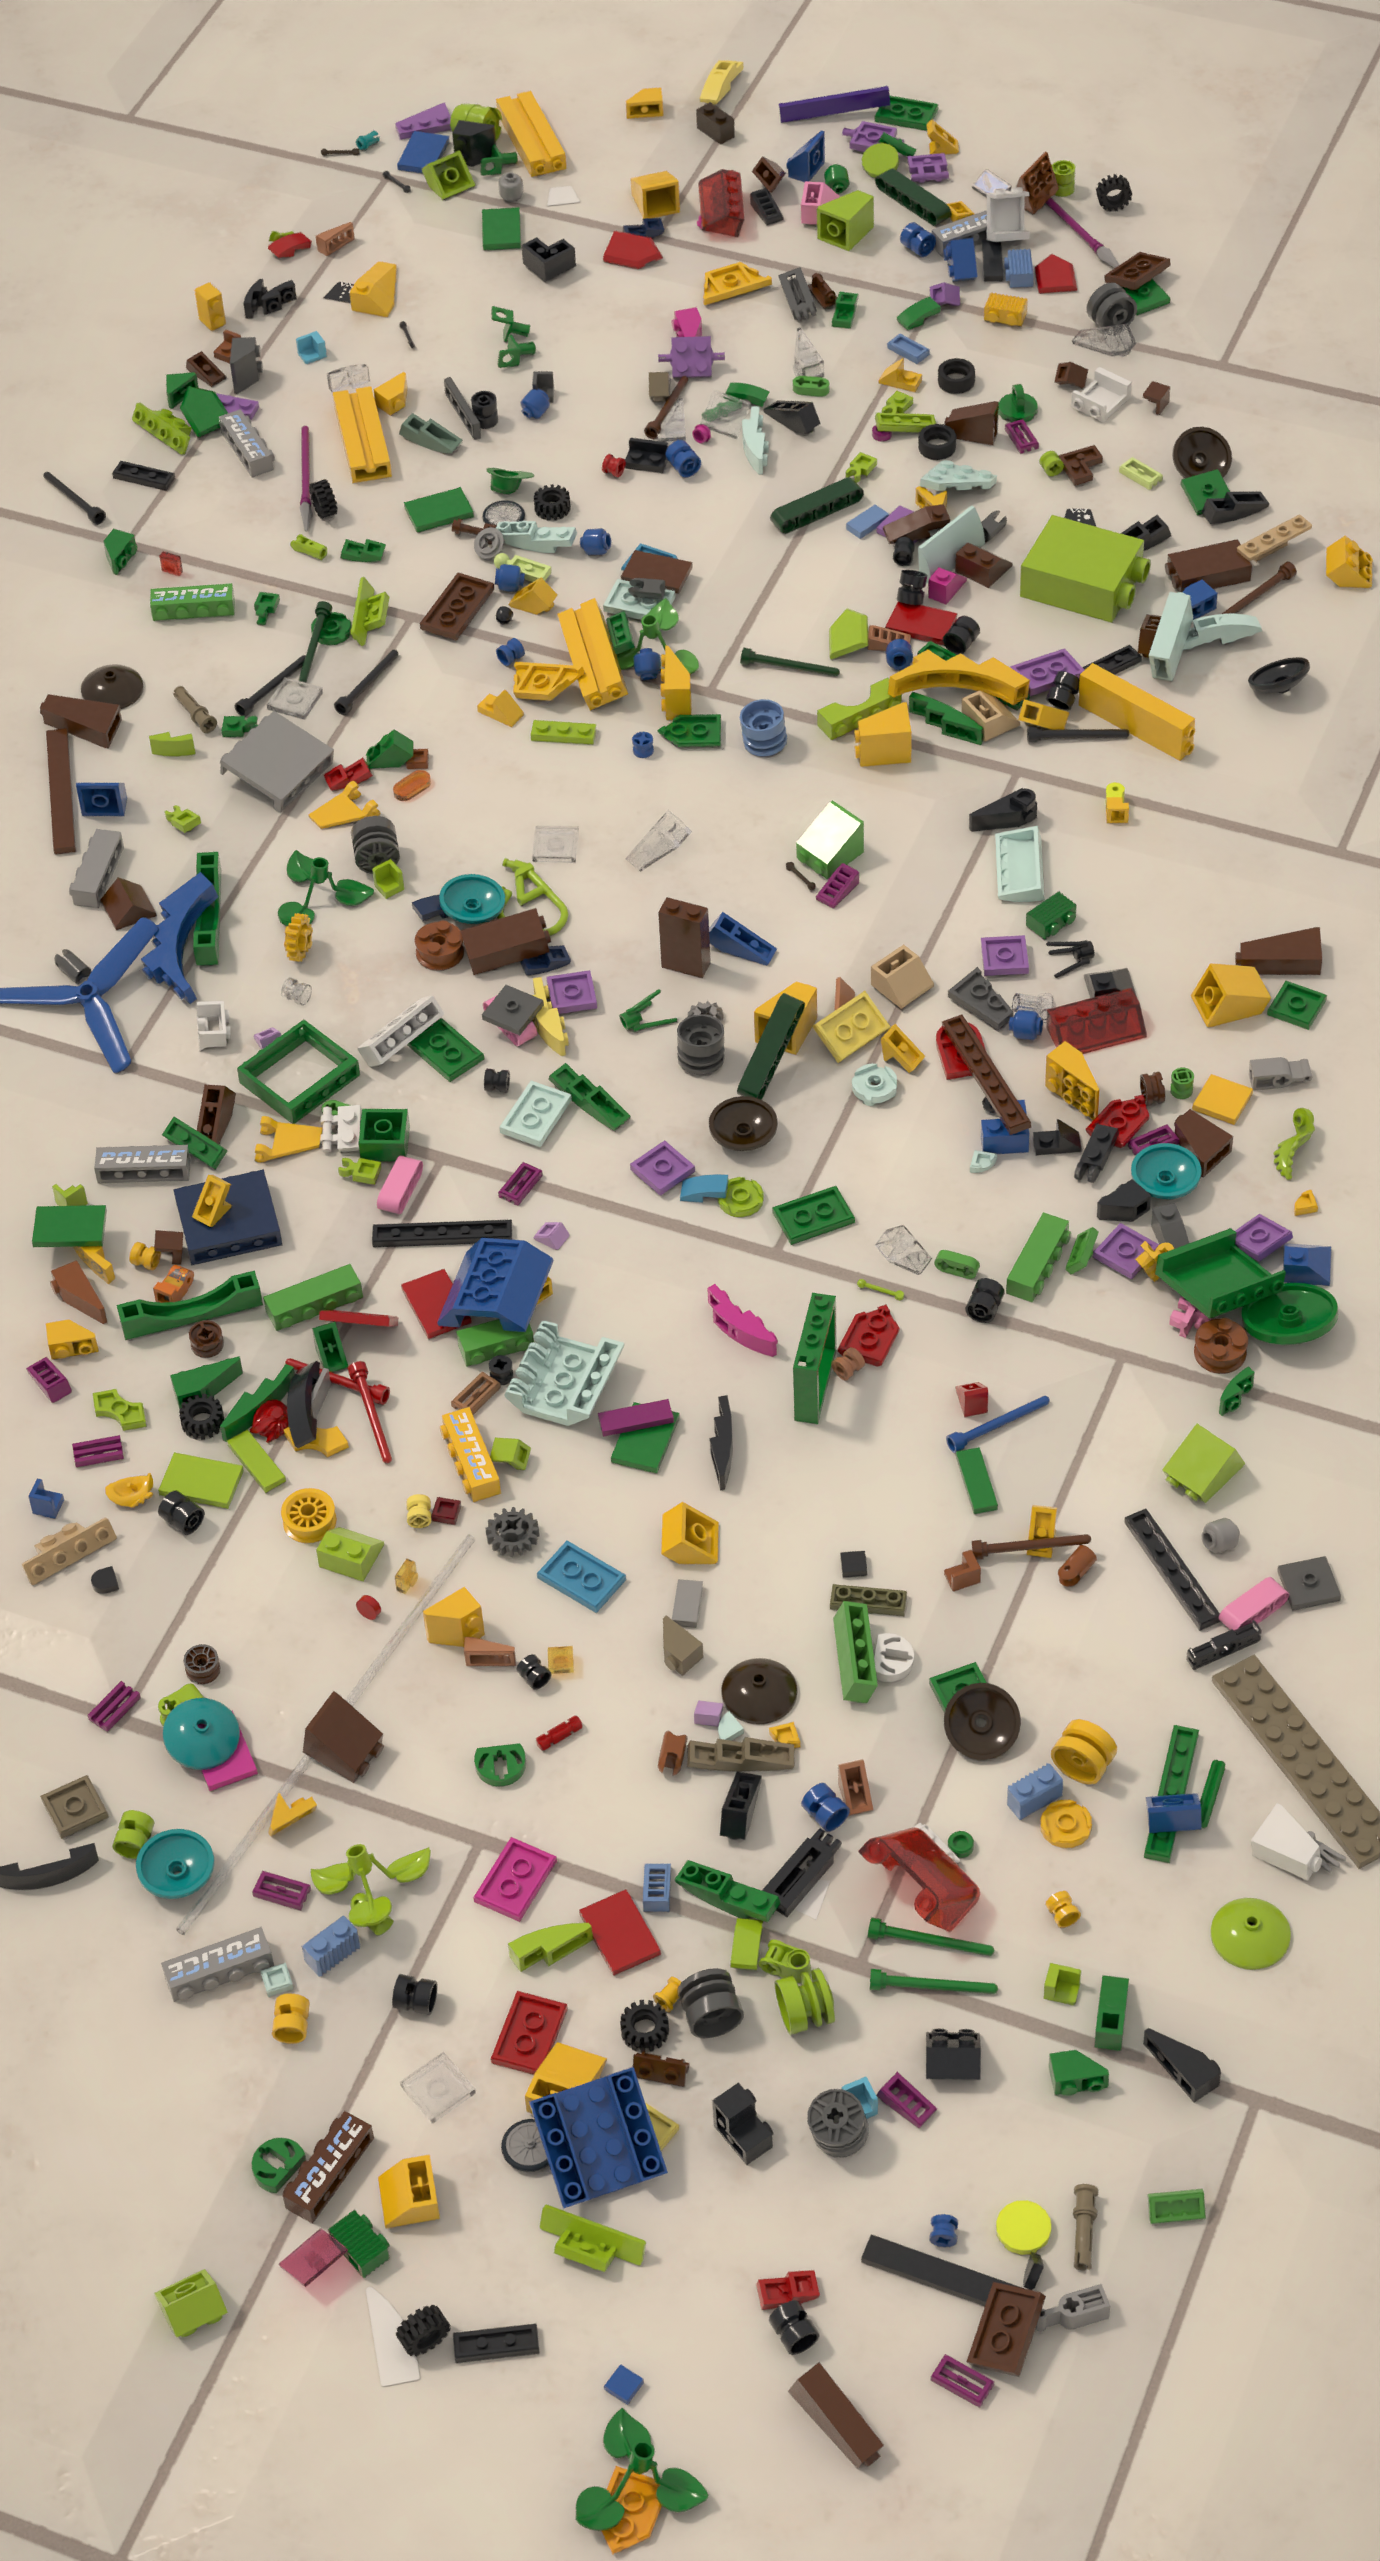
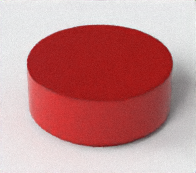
M363 1595L356 1602V1608L359 1613L369 1620H374L381 1613L380 1604L369 1595Z

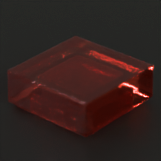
M162 551L159 555L162 571L180 576L183 572L181 556Z

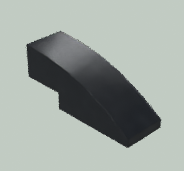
M1261 491L1226 492L1224 498H1207L1201 512L1210 524L1235 521L1258 513L1269 507L1270 503Z
M1155 515L1144 524L1138 521L1120 533L1144 540V551L1172 536L1168 525L1158 515Z

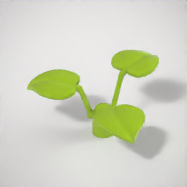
M356 1844L346 1851L347 1863L335 1864L322 1869H311V1877L314 1886L319 1892L331 1895L345 1890L348 1882L353 1881L356 1874L361 1876L368 1901L356 1904L349 1912V1920L357 1927L372 1926L383 1922L392 1911V1904L387 1897L382 1896L373 1900L366 1875L372 1870V1863L389 1879L396 1877L398 1882L406 1883L414 1881L426 1873L429 1867L431 1850L428 1847L399 1858L386 1869L375 1859L373 1853L368 1854L365 1845Z

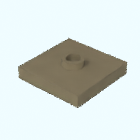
M88 1775L40 1796L61 1839L109 1818Z

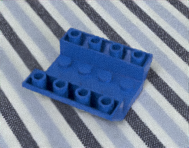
M481 1238L466 1252L438 1319V1326L460 1327L464 1316L499 1318L504 1331L526 1332L553 1264V1258L525 1240Z
M634 2067L529 2102L563 2209L668 2173Z

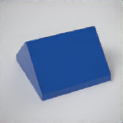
M1198 1793L1146 1797L1149 1833L1201 1829V1803Z

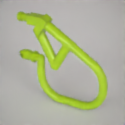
M505 858L502 866L509 867L515 872L516 894L519 905L522 906L543 894L546 895L560 910L561 916L553 927L543 929V931L548 930L550 936L559 932L568 919L566 905L536 874L531 863L519 860L511 861ZM529 878L537 888L525 894L524 880ZM502 886L505 893V907L512 896V891ZM504 908L497 916L498 919L505 917Z

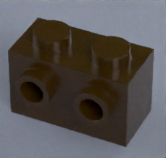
M711 102L696 109L697 129L720 145L735 137V121L732 116Z

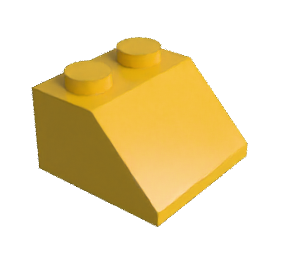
M681 1502L662 1514L661 1554L678 1564H716L718 1562L719 1522Z
M465 1586L423 1611L426 1638L429 1643L464 1647L465 1637L480 1639L485 1635L481 1605Z

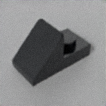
M1059 1119L1056 1120V1130L1033 1132L1036 1156L1082 1152L1079 1131Z

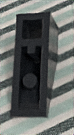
M777 400L763 409L765 414L793 432L809 434L815 430L816 426L821 424L813 402Z
M1013 792L970 813L969 830L974 832L1020 827L1037 818V802L1028 812H1025L1010 803V797L1015 793Z
M736 1772L722 1807L720 1836H725L732 1840L746 1839L762 1780L761 1775Z
M1150 2028L1144 2031L1143 2044L1193 2102H1196L1220 2085L1221 2069L1214 2060H1210L1203 2052Z

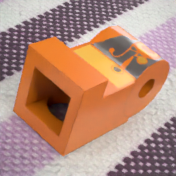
M173 1265L162 1283L157 1282L153 1287L155 1301L161 1303L181 1301L194 1280V1272L181 1266ZM168 1296L170 1301L165 1300L164 1297Z

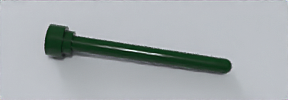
M320 601L316 605L315 614L317 620L300 673V684L307 682L324 622L331 616L333 610L332 605L325 601Z
M743 647L740 663L744 665L757 662L831 676H838L840 674L838 668L760 655L750 648Z

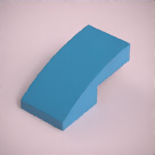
M702 1175L683 1180L680 1201L703 1203L704 1197L726 1198L729 1181L728 1175Z

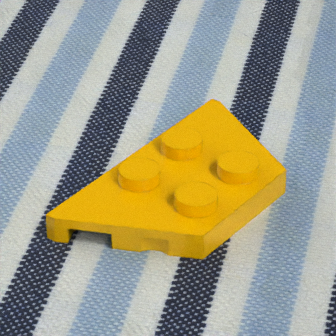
M742 262L705 272L703 304L708 305L772 285V278L770 276L765 278L760 276L758 270L749 268Z
M515 662L516 674L514 675L513 693L516 698L551 701L580 678L585 671L582 666Z

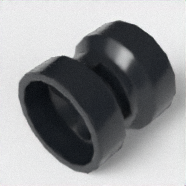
M901 537L896 540L893 561L897 565L907 566L912 563L915 543L912 539Z
M487 1068L484 1075V1090L493 1091L496 1088L500 1092L507 1093L510 1085V1071L501 1070L496 1073L494 1069Z
M535 1654L526 1656L517 1666V1672L522 1678L527 1679V1684L533 1690L542 1688L551 1678L550 1670L546 1666L541 1665V1660Z

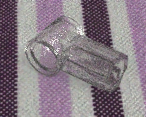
M1016 993L1013 997L1011 1006L1013 1012L1018 1010L1036 1011L1043 1018V1023L1053 1022L1058 1017L1055 998L1050 993H1042L1038 996Z

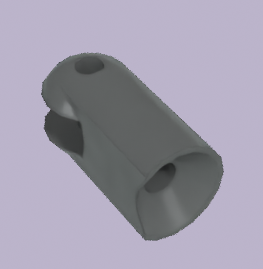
M998 510L993 511L981 522L985 542L993 538L1007 524L1006 516L1000 522L995 521L1000 513Z
M634 578L629 582L633 587L629 588L628 592L633 597L660 600L664 598L665 580Z
M63 949V957L59 954L55 955L56 966L76 984H79L82 978L90 976L91 968L70 950Z

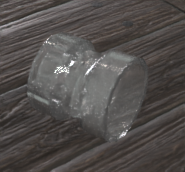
M291 977L284 982L281 990V996L284 999H293L295 1003L302 1006L309 1001L312 993L311 985L306 983L300 984L298 980Z

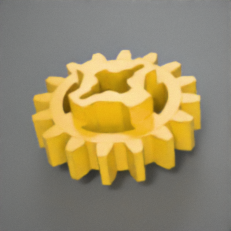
M295 913L294 917H291V923L286 926L284 947L286 948L285 951H288L287 957L291 961L302 962L303 958L306 957L308 949H311L313 928L309 924L310 918H308V915Z

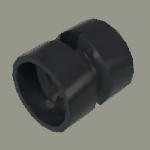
M490 391L475 393L471 397L473 413L480 422V428L489 429L494 427L498 423L495 394Z
M902 570L899 581L902 586L898 588L896 600L910 605H922L925 594L922 588L926 587L928 575L915 570Z
M960 616L943 636V644L947 650L956 655L964 654L970 647L971 642H974L980 634V627L971 617Z
M1058 671L1053 681L1055 687L1050 688L1046 697L1047 702L1057 708L1071 710L1075 701L1074 695L1079 692L1080 679L1071 673Z
M989 1278L977 1280L972 1295L965 1307L967 1315L980 1323L993 1321L998 1306L1005 1294L1003 1286Z
M178 1490L167 1494L158 1508V1515L168 1523L174 1524L175 1528L185 1535L196 1531L205 1515L204 1509L190 1501L189 1498Z
M399 1974L393 1990L392 2007L406 2011L413 2008L416 2013L430 2015L436 2002L437 1981L421 1978L418 1982L414 1976Z
M792 2300L779 2306L768 2319L776 2334H782L780 2340L790 2355H797L806 2351L816 2343L820 2336L812 2321L807 2319L808 2315L803 2306L797 2300Z

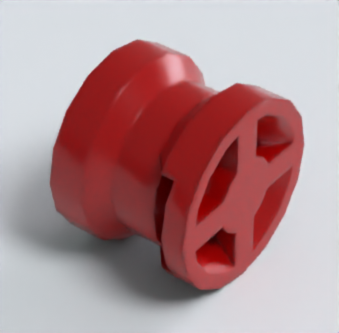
M607 454L602 463V472L606 474L612 473L613 476L619 478L625 469V459L621 457L615 458L612 454Z

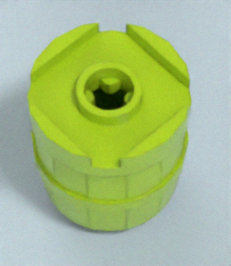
M464 103L456 106L452 112L450 119L452 132L459 120L495 125L496 141L498 140L502 131V126H499V120H502V115L497 108Z

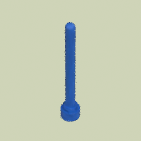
M1042 1396L965 1433L954 1432L947 1435V1445L953 1453L961 1451L965 1448L967 1442L1048 1405L1050 1399L1048 1396Z

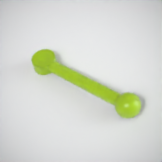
M859 1279L857 1282L860 1288L867 1287L895 1296V1299L899 1301L904 1299V1292L901 1290L896 1292L866 1283L864 1279Z

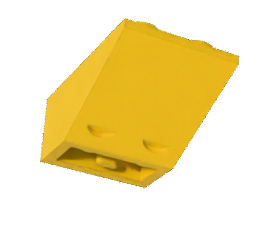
M665 646V654H661V667H665V669H661V696L665 697V699H661L662 712H666V720H673L678 715H691L690 673L671 648Z
M1064 1041L1046 1055L1045 1086L1049 1091L1063 1098L1066 1103L1080 1110L1084 1116L1094 1120L1098 1116L1099 1087L1082 1052Z
M557 2042L532 2078L525 2094L526 2111L532 2113L530 2101L599 2079L607 2058Z

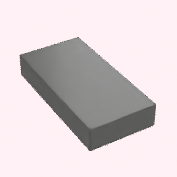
M678 1579L672 1620L678 1625L697 1627L703 1581Z

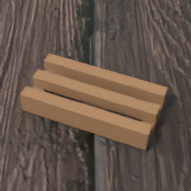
M481 1372L451 1401V1407L454 1409L458 1408L459 1410L470 1407L472 1415H474L501 1388L500 1382ZM484 1381H486L480 1388H477ZM472 1393V1396L466 1402L462 1403Z

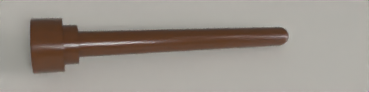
M687 376L681 377L656 419L649 422L645 427L644 433L648 438L657 439L662 431L661 424L688 382Z
M1289 561L1285 562L1279 567L1276 575L1222 614H1236L1281 580H1290L1297 574L1296 567Z
M1083 1534L987 1544V1542H982V1540H973L972 1552L976 1560H983L984 1557H988V1554L1083 1545L1089 1544L1092 1539L1090 1535Z

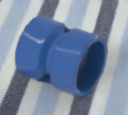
M912 222L902 230L900 242L920 257H925L934 249L936 237L917 223Z
M677 440L667 448V460L682 477H690L698 472L701 467V459L686 441Z
M819 1783L812 1787L805 1794L801 1802V1806L810 1816L815 1817V1821L826 1832L838 1828L850 1813V1808L839 1797H836V1794L826 1783Z

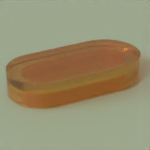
M417 770L406 776L393 786L394 797L399 801L412 799L430 786V774L423 770Z

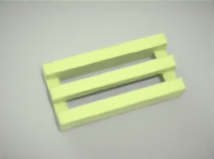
M1133 457L1119 467V473L1148 490L1152 489V485L1156 486L1158 481L1161 482L1163 480L1161 473Z

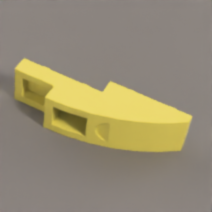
M719 60L705 82L700 102L717 104L731 90L730 82L744 69L743 62Z
M542 977L533 978V996L542 999L544 1006L533 1018L532 1022L544 1042L556 1053L565 1056V1046H569L567 1032L563 1033L562 1031L565 1029L564 1017H559L558 1009L552 1008L551 1001L547 1002L549 990L547 985L543 986Z

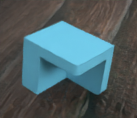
M317 331L296 338L298 355L305 364L327 357L325 341Z
M867 2077L842 2086L843 2090L852 2093L860 2101L867 2119L878 2114V2098Z

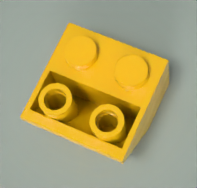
M1345 535L1326 548V576L1339 587H1372L1373 559L1354 540L1349 539Z
M430 2154L402 2159L378 2176L385 2228L440 2219Z

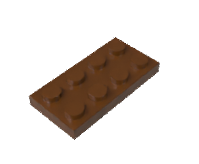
M458 572L422 619L420 629L457 641L494 591V583Z

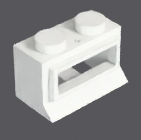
M224 1001L197 1002L199 1052L206 1047L226 1046V1040L231 1039L230 1026H226V1023H229V1010H224ZM218 1020L219 1030L208 1031V1021Z

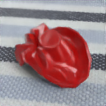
M276 1399L262 1404L254 1415L253 1426L249 1429L250 1432L267 1437V1443L278 1439L284 1434L283 1429L288 1428L289 1425L287 1406Z

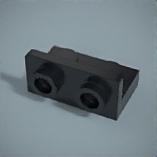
M630 438L625 468L664 473L668 462L666 458L668 443Z

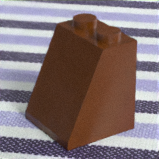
M333 1691L305 1728L303 1753L354 1783L359 1776L363 1777L370 1767L369 1762L373 1757L377 1758L384 1748L382 1744L383 1733L344 1698Z

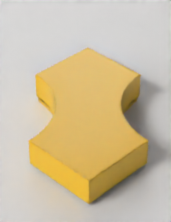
M337 1426L327 1429L317 1428L316 1440L300 1448L295 1447L290 1428L283 1429L285 1437L295 1451L314 1449L329 1457L349 1448L348 1441Z

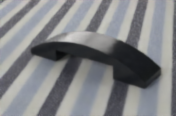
M317 1360L299 1369L293 1376L289 1386L287 1398L288 1423L294 1445L297 1448L316 1440L317 1419L311 1416L312 1385L317 1383L319 1379L320 1362Z
M95 1843L69 1849L71 1858L20 1870L18 1862L0 1866V1887L12 1890H33L51 1887L71 1880L90 1869L99 1861Z

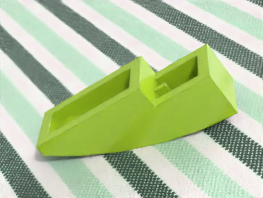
M570 1923L539 1929L508 1943L509 1957L520 1972L542 1959L550 1966L593 1940L592 1926L589 1923Z

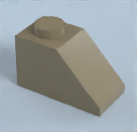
M649 372V397L653 398L655 402L665 401V398L670 396L669 372Z
M666 1615L663 1618L664 1662L670 1670H676L683 1676L704 1657L703 1643Z

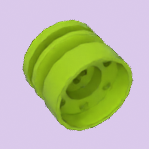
M819 1968L811 1971L812 1981L807 1972H802L801 1986H798L793 1976L781 1978L774 1982L779 2010L790 2035L807 2031L808 2017H811L816 2027L822 2026V2017L826 2024L835 2022L832 1992Z

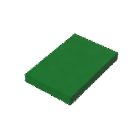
M890 96V105L879 107L875 115V122L927 131V123L934 119L938 111V104Z
M520 207L482 209L483 250L521 248Z
M461 487L404 502V508L416 532L453 523L454 520H465L474 517V511Z
M442 1018L434 1022L407 1044L409 1048L449 1082L484 1060V1054Z
M837 1186L772 1207V1213L791 1245L855 1223V1217Z
M106 1205L36 1206L32 1237L33 1247L103 1246L107 1214Z
M633 1402L632 1406L640 1405V1403ZM672 1411L674 1423L621 1433L612 1453L611 1463L657 1474L680 1419V1414Z

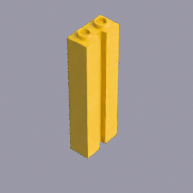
M532 92L519 93L517 98L511 99L510 96L496 99L497 109L502 115V120L500 121L530 176L535 177L566 169V154Z
M372 387L356 388V393L350 394L348 390L332 392L352 483L392 477L390 459Z
M596 598L581 603L580 609L574 611L573 608L557 614L572 663L575 666H582L585 671L578 678V683L582 696L590 710L628 695L617 656L613 650L610 634Z
M1094 663L1080 674L1078 706L1121 729L1129 730L1133 736L1179 761L1186 755L1191 754L1194 749L1193 736L1196 731L1194 717Z

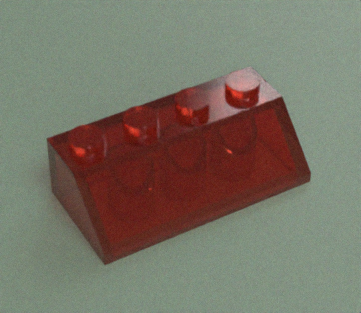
M721 169L699 180L698 183L702 230L739 237L745 220L741 173L734 170Z
M1132 988L1047 1009L1046 1028L1056 1048L1066 1041L1084 1054L1147 1037L1141 1006Z

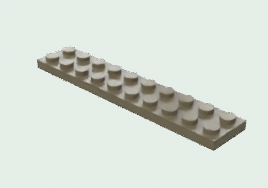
M1254 1654L1213 1675L1212 1683L1357 1868L1360 1869L1379 1859L1380 1811Z

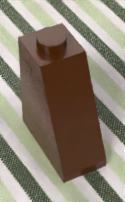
M993 401L952 409L950 416L946 417L944 425L951 427L955 431L956 439L993 446L998 434L999 402Z
M1189 1109L1175 1120L1174 1133L1179 1138V1145L1188 1149L1197 1157L1201 1165V1177L1206 1176L1232 1152L1233 1136L1193 1110Z

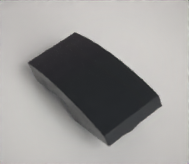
M263 279L257 280L245 296L243 302L245 318L253 319L254 311L258 310V306H262L261 297L268 292V288L264 287Z
M292 280L274 287L261 297L264 315L282 310V304L297 299L295 283Z

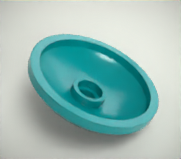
M464 874L454 877L444 884L440 891L439 902L442 910L450 918L461 923L480 924L494 919L502 912L505 905V893L502 887L489 877L478 874Z
M1160 1143L1144 1148L1135 1156L1131 1165V1176L1151 1197L1176 1199L1189 1194L1197 1187L1201 1178V1165L1197 1157L1188 1149L1176 1144Z
M194 1698L180 1703L169 1713L163 1727V1742L167 1752L176 1762L191 1769L206 1770L220 1766L234 1754L239 1743L240 1729L235 1715L227 1706L213 1699ZM205 1724L206 1727L200 1729L197 1727V1725Z
M171 1829L156 1834L142 1846L136 1859V1872L142 1886L151 1894L166 1899L183 1898L197 1892L208 1882L214 1869V1854L208 1841L198 1833L186 1829Z

